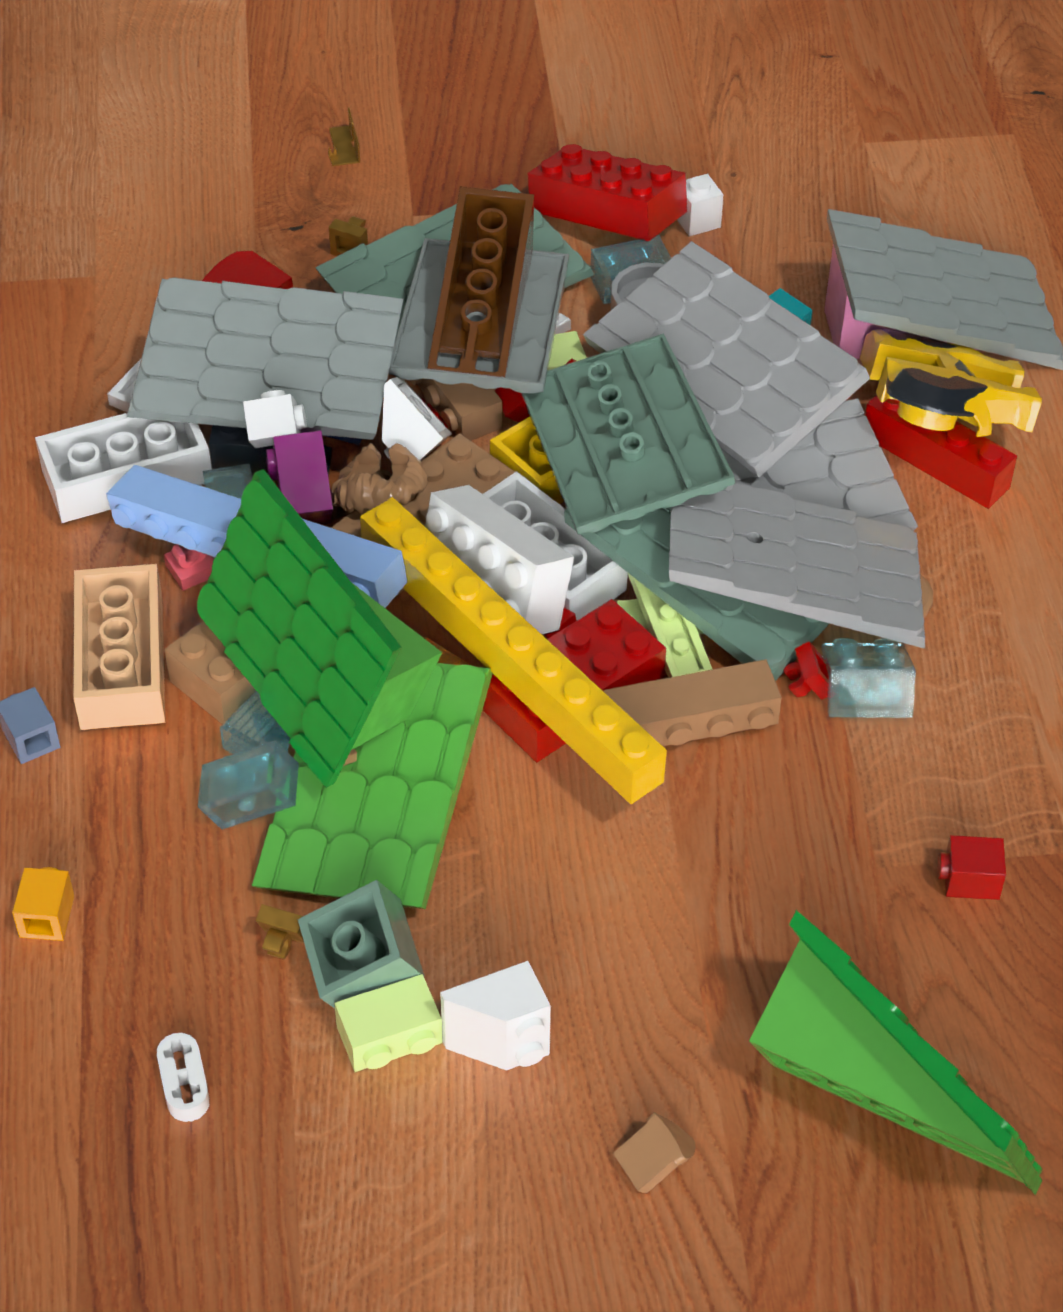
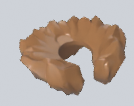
M370 443L368 446L362 447L361 453L357 454L352 459V462L340 471L339 479L333 483L331 490L332 505L342 507L345 512L356 510L360 514H365L367 510L370 511L393 497L399 503L406 506L411 495L422 493L425 490L428 476L422 466V461L414 456L406 447L396 443L388 449L392 462V477L389 480L378 477L374 473L381 468V454Z

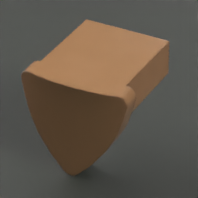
M655 1112L646 1119L648 1123L613 1153L637 1191L646 1194L675 1168L687 1162L694 1155L696 1149L695 1141L688 1133L672 1121Z

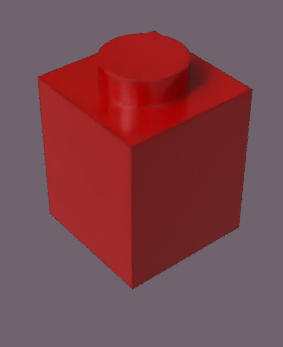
M950 835L946 853H939L937 864L938 879H945L946 897L1000 900L1006 878L1004 838Z

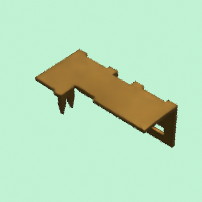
M348 108V126L329 128L334 146L333 153L330 147L328 149V156L331 159L332 167L360 163L359 141L354 129L350 108Z

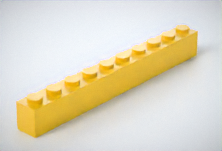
M392 497L360 516L361 538L402 551L408 581L403 589L486 668H490L491 672L626 801L633 804L664 783L667 750L396 499Z

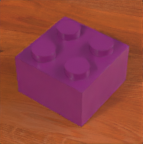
M322 431L273 437V449L266 450L269 477L272 481L277 480L279 490L302 519L320 525L331 524L333 506Z

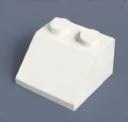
M398 377L392 378L384 384L382 441L387 446L384 452L390 459L388 449L398 443L406 447L420 461L424 460L452 433L403 379Z
M529 961L440 992L442 1042L446 1049L504 1070L517 1066H531L539 1062L544 1056L549 1055L551 1005Z

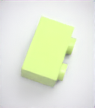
M423 974L335 1002L337 1029L354 1072L366 1068H381L393 1059L411 1053L422 1054L431 1050L435 1045L443 1043L442 1018Z

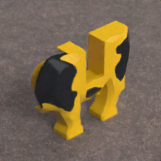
M876 329L872 330L865 337L860 360L866 368L870 379L879 381L876 394L880 402H885L889 398L899 400L897 413L904 420L923 428L947 431L954 428L958 417L977 426V437L991 435L992 423L1013 424L1023 431H1033L1042 398L1034 387L1020 388L1025 371L1019 361H1001L985 356L974 348L900 330Z

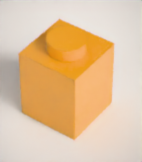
M43 867L41 869L24 868L12 912L19 938L64 941L75 897L69 871L53 867Z

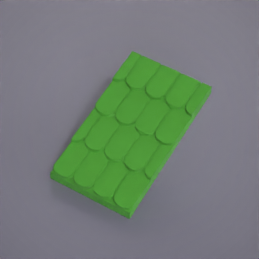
M437 663L410 718L354 748L357 752V761L343 766L336 782L327 788L298 753L295 752L291 769L285 778L273 823L268 828L252 886L261 889L341 898L378 880L401 899L403 907L426 909L493 673L491 669L472 665Z

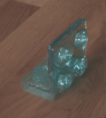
M838 638L834 639L833 643L822 644V654L829 670L827 705L829 717L913 718L916 669L904 644H899L897 641L886 638L876 639L874 643H858L854 639Z

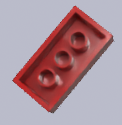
M569 144L563 146L561 150L548 159L543 160L541 164L527 173L529 194H534V208L542 215L645 241H651L687 212L686 173L672 170L667 165L655 166L642 163L637 158L625 159L612 156L607 151L595 152L582 149L577 144Z
M613 599L547 639L603 692L607 689L664 679L667 648ZM492 674L483 710L536 763L566 744L508 687Z

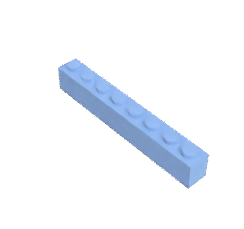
M134 465L106 493L115 524L212 557H216L217 553L221 551L226 540L228 526L232 519L236 517L241 505L240 498L138 465ZM303 519L348 579L384 608L388 606L408 582L401 550Z

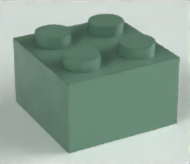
M378 880L297 919L319 997L333 1008H335V1002L421 974L424 976L401 899Z

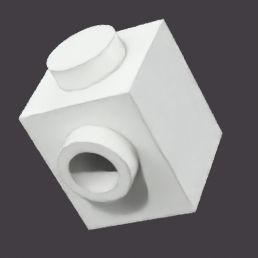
M708 173L687 179V212L677 219L689 237L720 228L724 194Z
M274 390L261 394V399L243 402L248 440L255 448L272 446L273 437L301 433V429L307 428L303 404L297 405L291 394L285 395V391Z

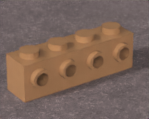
M767 659L604 690V693L662 746L681 745L692 740L722 737L729 733L749 729H763L770 725L778 724L782 700Z

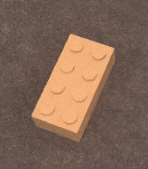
M157 564L74 570V703L80 730L165 723L163 604Z

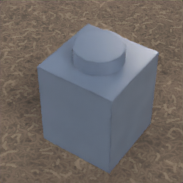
M35 687L13 694L0 701L1 728L21 764L61 748L55 721Z

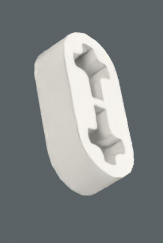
M173 1033L166 1036L157 1048V1059L167 1108L170 1114L177 1120L183 1122L194 1121L201 1118L209 1107V1093L200 1050L192 1036L185 1033ZM183 1051L186 1068L176 1069L174 1052ZM190 1084L193 1102L184 1104L180 1086Z

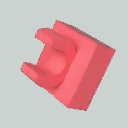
M174 545L172 551L164 554L165 565L182 591L209 579L214 561L212 556L195 550H188L183 546L179 547V545Z

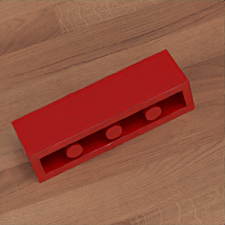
M876 395L867 403L865 416H867L880 447L987 509L1010 489L1018 455L984 436L977 437L975 431L957 421L954 428L947 431L931 430L914 425L898 415L899 400L889 398L885 402H880Z

